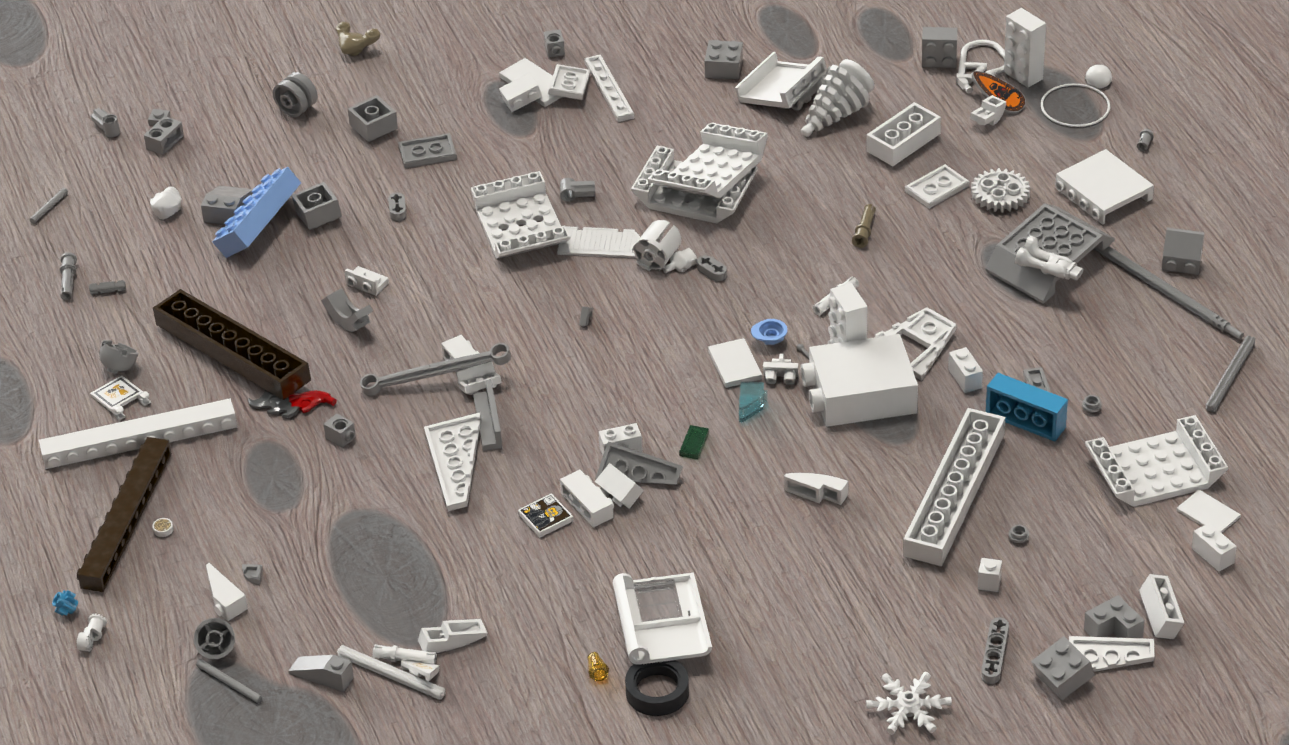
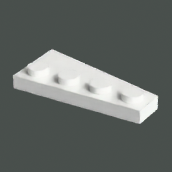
M1069 636V641L1091 662L1094 672L1154 661V639Z

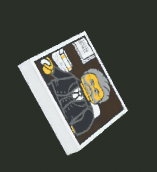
M552 493L518 510V515L539 538L573 522L571 513Z

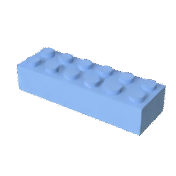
M289 167L282 170L279 168L272 175L267 174L261 179L262 183L252 190L253 194L243 200V206L238 207L234 211L235 215L224 223L226 226L216 232V238L212 243L225 258L248 248L301 184Z

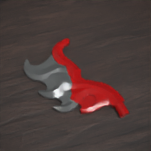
M265 390L264 394L257 400L248 398L249 406L255 409L271 408L267 410V414L274 415L286 412L282 414V418H291L300 410L302 413L312 410L319 403H328L334 406L337 403V399L331 397L330 393L314 390L297 394L293 393L285 400H282Z

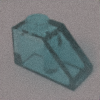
M741 382L739 422H744L763 410L764 402L768 400V390H764V382Z

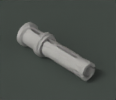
M67 252L62 254L60 259L62 263L60 266V273L62 274L60 296L63 300H70L73 296V276L77 271L75 266L77 256Z

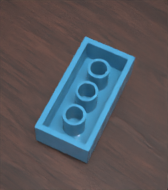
M997 373L987 385V413L1005 417V423L1054 442L1065 430L1068 399L1001 373Z

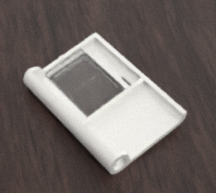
M626 573L615 576L613 579L614 592L628 657L633 664L640 665L701 657L711 652L712 644L694 573L633 580Z

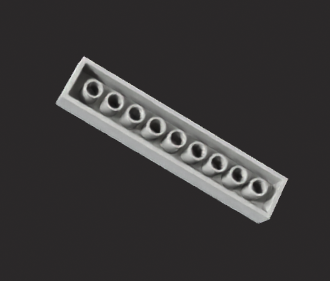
M967 408L903 539L904 557L938 566L943 565L1005 434V417Z

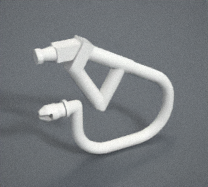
M976 40L967 43L962 48L956 77V84L962 90L965 89L968 94L973 91V88L969 85L973 82L972 73L965 74V69H976L975 71L981 72L987 70V63L966 62L967 51L976 46H990L995 48L1004 58L1005 50L998 43L991 40ZM1004 65L988 70L985 73L993 76L1005 72Z

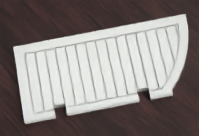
M565 226L570 235V240L560 243L557 255L637 259L634 251L632 252V248L640 236L633 229H624L623 232H618V229L583 227V230H578V227Z

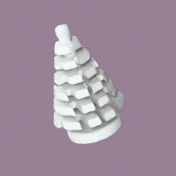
M848 59L843 60L839 67L836 65L830 67L829 65L821 81V87H818L813 105L809 108L810 114L805 119L807 125L801 129V133L805 137H809L814 130L816 132L820 131L824 127L830 126L832 122H838L840 117L845 118L851 115V113L860 110V108L867 106L870 101L869 92L875 86L868 72L856 62Z

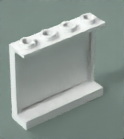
M773 52L735 87L739 102L790 108L825 75L827 68L824 57H817L810 65L780 62L777 59L776 52Z
M1105 149L1057 173L1055 188L1103 225L1105 224L1106 214L1140 197L1146 202L1152 200L1154 185Z

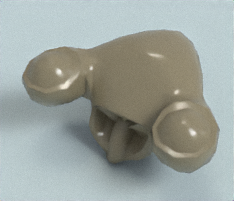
M340 22L336 27L339 35L340 49L343 54L356 56L362 52L364 47L375 43L380 38L378 29H370L365 35L359 33H349L350 24L348 22Z

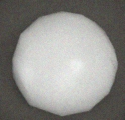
M1094 65L1086 72L1085 79L1087 85L1102 89L1111 83L1112 74L1107 66Z

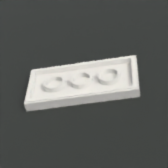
M526 58L499 72V77L507 83L530 73L537 82L542 97L535 101L544 107L562 98V96L548 94L553 76Z

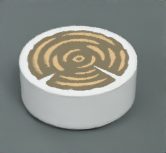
M160 518L152 525L153 532L158 537H166L173 532V524L170 519Z

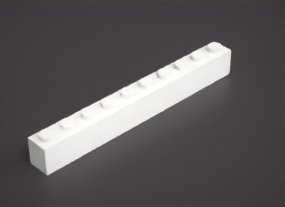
M230 398L39 440L45 469L140 449L141 444H144L147 437L173 442L237 428Z

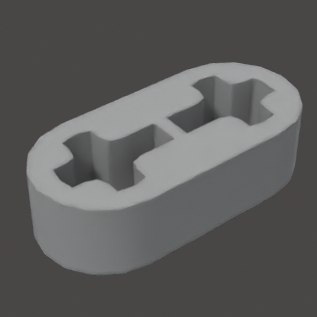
M392 193L388 197L390 217L394 221L404 220L406 218L405 197L402 193Z
M704 255L698 258L697 268L701 273L714 281H723L727 278V268L725 265L711 256Z

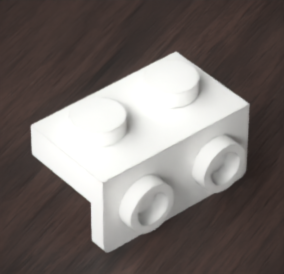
M493 362L456 371L459 388L465 394L472 395L479 392L480 389L486 388L485 380L491 379L493 388L497 384L502 383L500 375L494 370Z

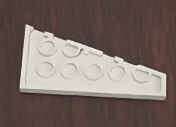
M481 412L424 427L448 511L468 506L482 419Z

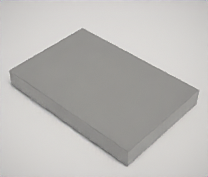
M450 133L398 142L404 168L457 159Z

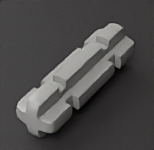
M119 280L117 283L110 281L101 282L100 285H97V283L89 285V291L92 295L98 294V292L102 294L116 292V290L118 292L126 290L124 280Z

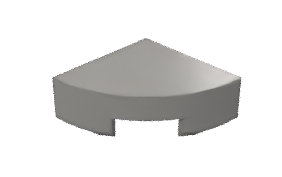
M582 306L579 325L587 326L589 324L588 319L593 314L592 307Z
M242 564L244 577L251 583L260 584L263 572L262 565Z

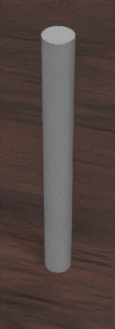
M199 659L197 661V667L259 704L263 700L261 695L204 660Z

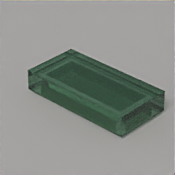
M690 425L679 450V456L699 459L709 435V428Z

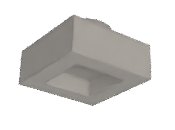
M153 109L148 118V124L154 126L164 116L170 118V111Z

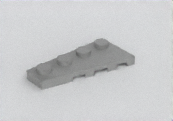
M608 441L595 479L599 477L610 463L634 482L677 485L683 466Z

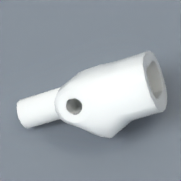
M690 248L678 251L671 256V263L665 265L662 269L664 273L674 269L679 272H685L688 268L697 264V257Z

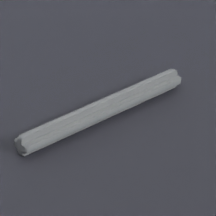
M1250 335L1245 337L1206 403L1207 411H1216L1252 350L1256 340L1255 337Z

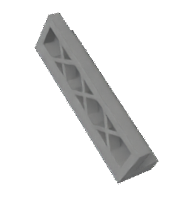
M491 379L485 380V392L473 393L476 413L481 412L482 417L479 432L483 451L502 448L501 429Z

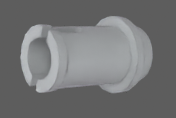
M1144 129L1140 132V139L1137 143V148L1140 151L1147 150L1150 141L1154 138L1153 132L1150 129Z

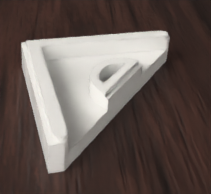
M401 661L402 670H409L411 674L417 677L423 675L426 677V681L431 680L439 673L440 665Z

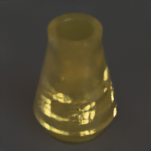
M597 652L590 653L587 656L590 678L595 681L605 680L609 673L608 666Z

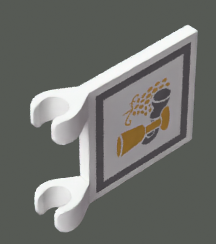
M122 375L90 393L95 400L110 410L118 420L125 418V415L122 413L124 411L122 406L138 398L143 406L151 403L148 399V392L140 390Z

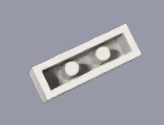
M578 470L560 479L561 494L593 528L613 518L614 504L612 500L603 494L600 487H596L592 483L588 475Z
M1149 574L1139 592L1154 635L1157 638L1174 639L1182 628L1184 620L1168 576Z

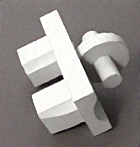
M781 353L779 359H772V362H763L766 383L774 384L776 383L777 376L784 377L785 384L793 385L799 373L798 363H791V359H784V354Z

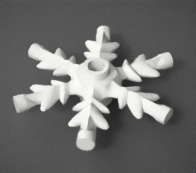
M923 672L920 680L913 679L914 686L910 685L912 692H903L904 686L900 687V680L897 679L894 682L891 676L885 673L881 679L888 685L883 687L891 691L889 694L896 695L898 698L892 700L887 697V700L881 697H876L877 701L866 700V708L878 707L877 711H882L887 707L888 711L893 707L899 709L898 712L892 713L893 717L887 720L888 723H891L887 728V732L891 735L896 732L898 726L903 728L904 720L908 721L907 717L914 716L913 720L918 719L919 727L924 724L927 730L933 733L937 727L930 721L935 719L926 715L928 712L920 710V707L926 706L931 709V706L937 709H942L941 705L951 706L952 700L951 697L939 699L941 696L939 694L932 698L929 695L925 699L919 697V694L926 693L924 689L931 686V684L926 683L931 677L928 672Z

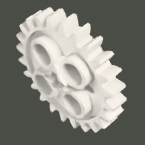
M998 168L996 172L990 169V173L984 171V175L978 174V178H974V182L971 185L972 199H976V204L981 203L980 207L987 206V210L994 208V212L997 209H1000L1001 212L1007 209L1010 212L1012 207L1017 210L1018 205L1023 206V202L1027 203V198L1030 197L1029 181H1025L1026 177H1020V173L1015 175L1014 170L1009 173L1007 169L1001 171Z

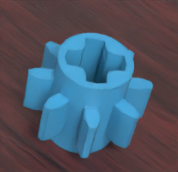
M63 590L62 593L58 592L52 601V605L56 607L54 612L62 616L74 613L78 606V600L74 599L76 594L69 590Z

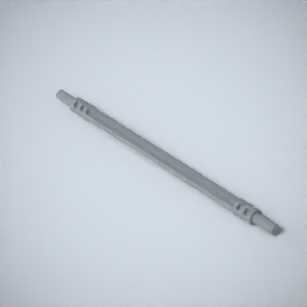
M1108 246L1104 251L1096 247L1094 248L1103 256L1223 332H1228L1239 340L1243 338L1244 333L1231 326L1230 322L1112 247Z

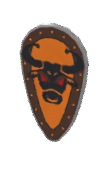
M973 71L972 78L974 83L987 98L993 95L1006 101L1004 112L1014 114L1024 109L1026 99L1019 89L991 74Z

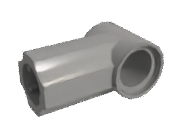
M100 108L93 110L91 120L104 130L106 137L112 138L120 134L116 115L108 114Z
M564 178L560 182V197L567 202L574 200L576 197H595V181H574L572 178Z

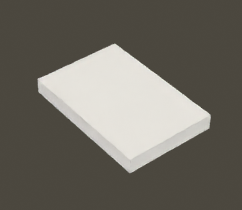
M557 64L548 94L583 100L591 70Z
M944 164L905 186V192L930 209L969 187L970 181Z
M744 338L708 346V352L725 388L762 380V373Z

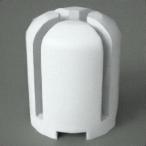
M666 220L654 221L632 248V252L634 251L637 258L636 263L648 271L651 269L661 270L681 244V235L676 226L673 225L661 240L670 222Z

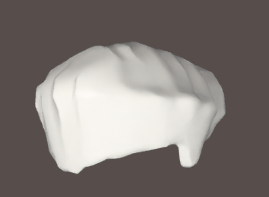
M167 187L163 192L157 193L150 200L151 209L159 219L164 220L181 210L182 198L176 188Z

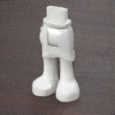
M1034 236L1028 237L1025 247H1021L1015 257V264L1041 269L1043 274H1051L1067 280L1070 278L1078 280L1083 273V268L1078 267L1077 263L1069 258L1040 249L1038 247V239Z

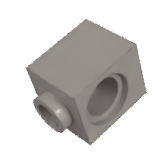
M560 29L544 32V46L548 57L565 55L564 40Z
M337 413L324 423L325 438L342 448L356 437L354 422Z

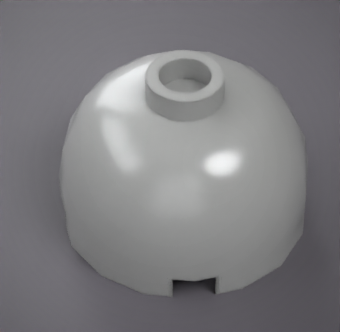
M103 340L99 350V357L101 363L107 367V371L117 374L118 371L124 372L134 365L139 354L136 352L137 350L122 343L112 345L113 341Z
M220 618L204 620L197 626L194 633L196 650L208 659L225 657L232 651L235 644L233 628L227 621Z

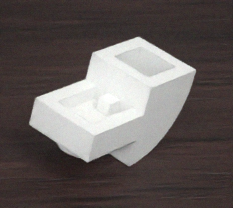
M992 95L982 101L980 108L971 112L970 119L980 125L990 124L994 126L1004 113L1006 101Z

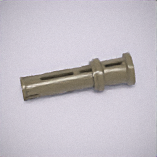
M872 204L865 205L860 224L856 226L855 235L852 237L853 245L858 248L866 247L868 237L871 235L870 226L876 211L875 206L872 208Z

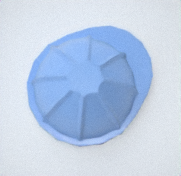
M777 319L763 320L751 328L753 338L764 342L766 345H775L782 342L787 334L786 324Z

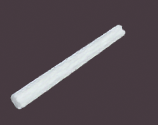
M341 645L337 651L339 657L351 660L352 663L441 700L445 696V688L354 649Z

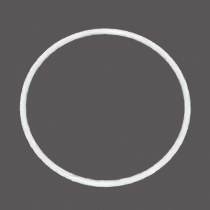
M1064 84L1054 87L1044 94L1041 99V109L1048 119L1057 124L1068 127H1086L1099 123L1108 115L1110 102L1103 92L1092 86ZM1080 86L1100 93L1106 99L1108 109L1105 115L1097 121L1074 125L1062 123L1050 117L1044 110L1043 102L1045 97L1056 89Z

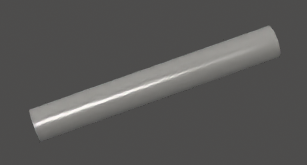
M62 188L29 219L30 222L35 224L68 194V190Z

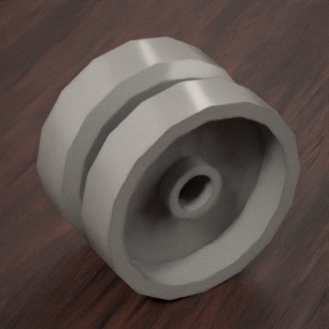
M292 72L273 89V98L277 106L291 117L301 115L316 103L318 98L314 84L308 77L299 72Z

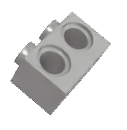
M164 116L144 134L146 149L164 155L184 136L182 122Z

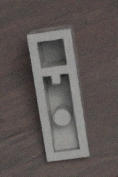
M336 655L301 656L297 658L289 669V674L342 692L346 690L354 678L352 661Z

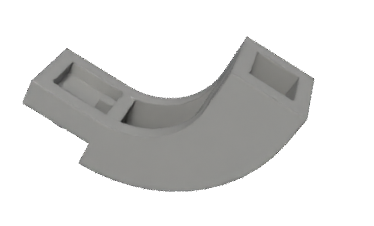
M342 288L321 300L333 320L347 331L354 332L371 322L368 316L373 312L371 306L368 305L361 310L357 309L349 301Z

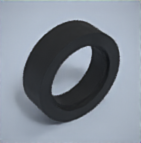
M676 660L640 665L633 664L625 677L627 701L636 711L645 715L664 716L676 712L686 703L689 696V677L685 667ZM653 675L667 676L677 683V687L672 693L661 697L644 695L638 690L637 685L644 678Z

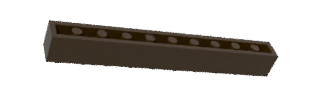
M147 437L144 444H141L137 458H134L132 468L126 474V480L120 485L119 493L113 499L112 507L106 513L105 521L99 527L98 535L92 541L91 549L85 555L82 567L77 571V580H79L81 589L104 592L172 455L169 440Z

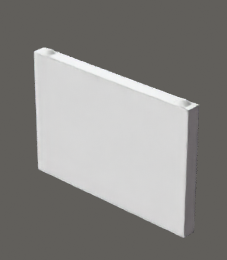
M1201 490L1195 492L1179 505L1176 510L1201 526L1207 523L1212 524L1221 533L1241 517V514Z

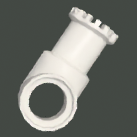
M97 613L90 615L88 627L84 629V632L78 634L77 649L79 651L90 652L93 642L101 639L102 628L107 624L105 617L100 616V614L97 615Z

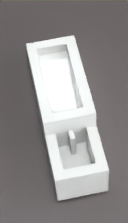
M788 473L784 475V491L820 503L822 499H826L841 505L848 496V481L823 474Z
M481 619L442 621L441 627L421 628L418 642L422 651L440 653L473 643L487 636V631Z

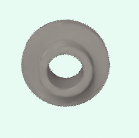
M1095 395L1086 396L1082 402V408L1090 413L1098 412L1102 407L1100 398Z
M1014 525L1009 531V539L1015 543H1024L1029 539V532L1023 525Z

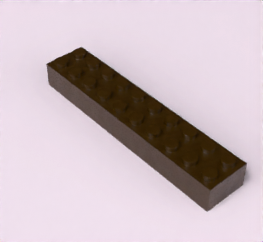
M179 289L153 307L157 326L282 400H285L311 381L308 362L182 289Z

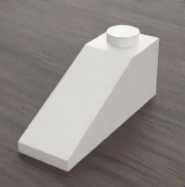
M208 563L206 568L215 605L214 610L218 616H222L227 621H230L248 609L246 595Z

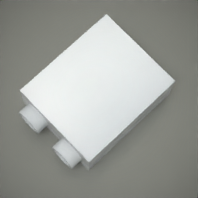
M900 334L809 347V363L801 364L802 382L804 387L813 386L814 389L809 390L812 413H822L826 427L917 414L918 384Z

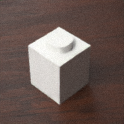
M981 558L978 572L979 590L998 592L1001 581L1002 560Z

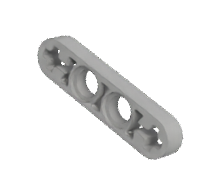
M1001 617L991 620L981 678L988 684L997 683L1001 677L1009 632V622ZM998 627H1001L1000 633L997 632ZM997 640L1002 642V644L993 645L991 642ZM997 656L999 657V659L993 661L990 660L988 657ZM990 668L994 669L992 675L989 674Z

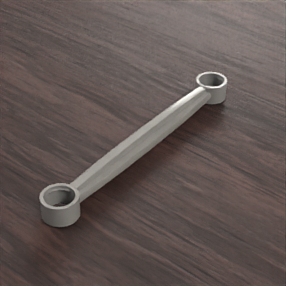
M497 343L488 352L424 365L379 378L375 374H367L361 378L360 385L365 395L373 396L379 393L382 387L434 377L492 361L497 365H504L510 361L511 353L506 344ZM499 352H506L502 356H495ZM376 382L372 387H366L367 384Z

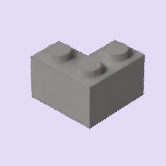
M1117 595L1085 612L1084 630L1091 637H1108L1114 634L1118 638H1143L1145 620Z

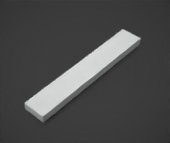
M596 55L584 58L585 65L588 70H591L590 74L617 122L634 119V112L602 56Z

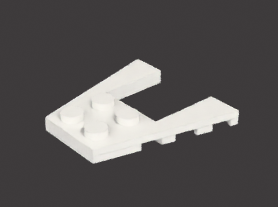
M926 307L907 317V321L892 325V329L875 334V337L900 334L901 336L904 334L927 347L928 349L910 363L915 377L922 381L955 332L956 323Z

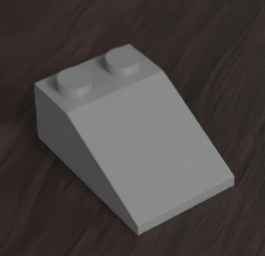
M228 186L216 187L206 194L201 204L203 222L224 224L230 217L235 215L234 211L238 207L243 206V200L253 194V189Z

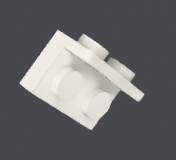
M359 266L354 270L346 269L344 271L347 285L375 296L389 284L388 277Z

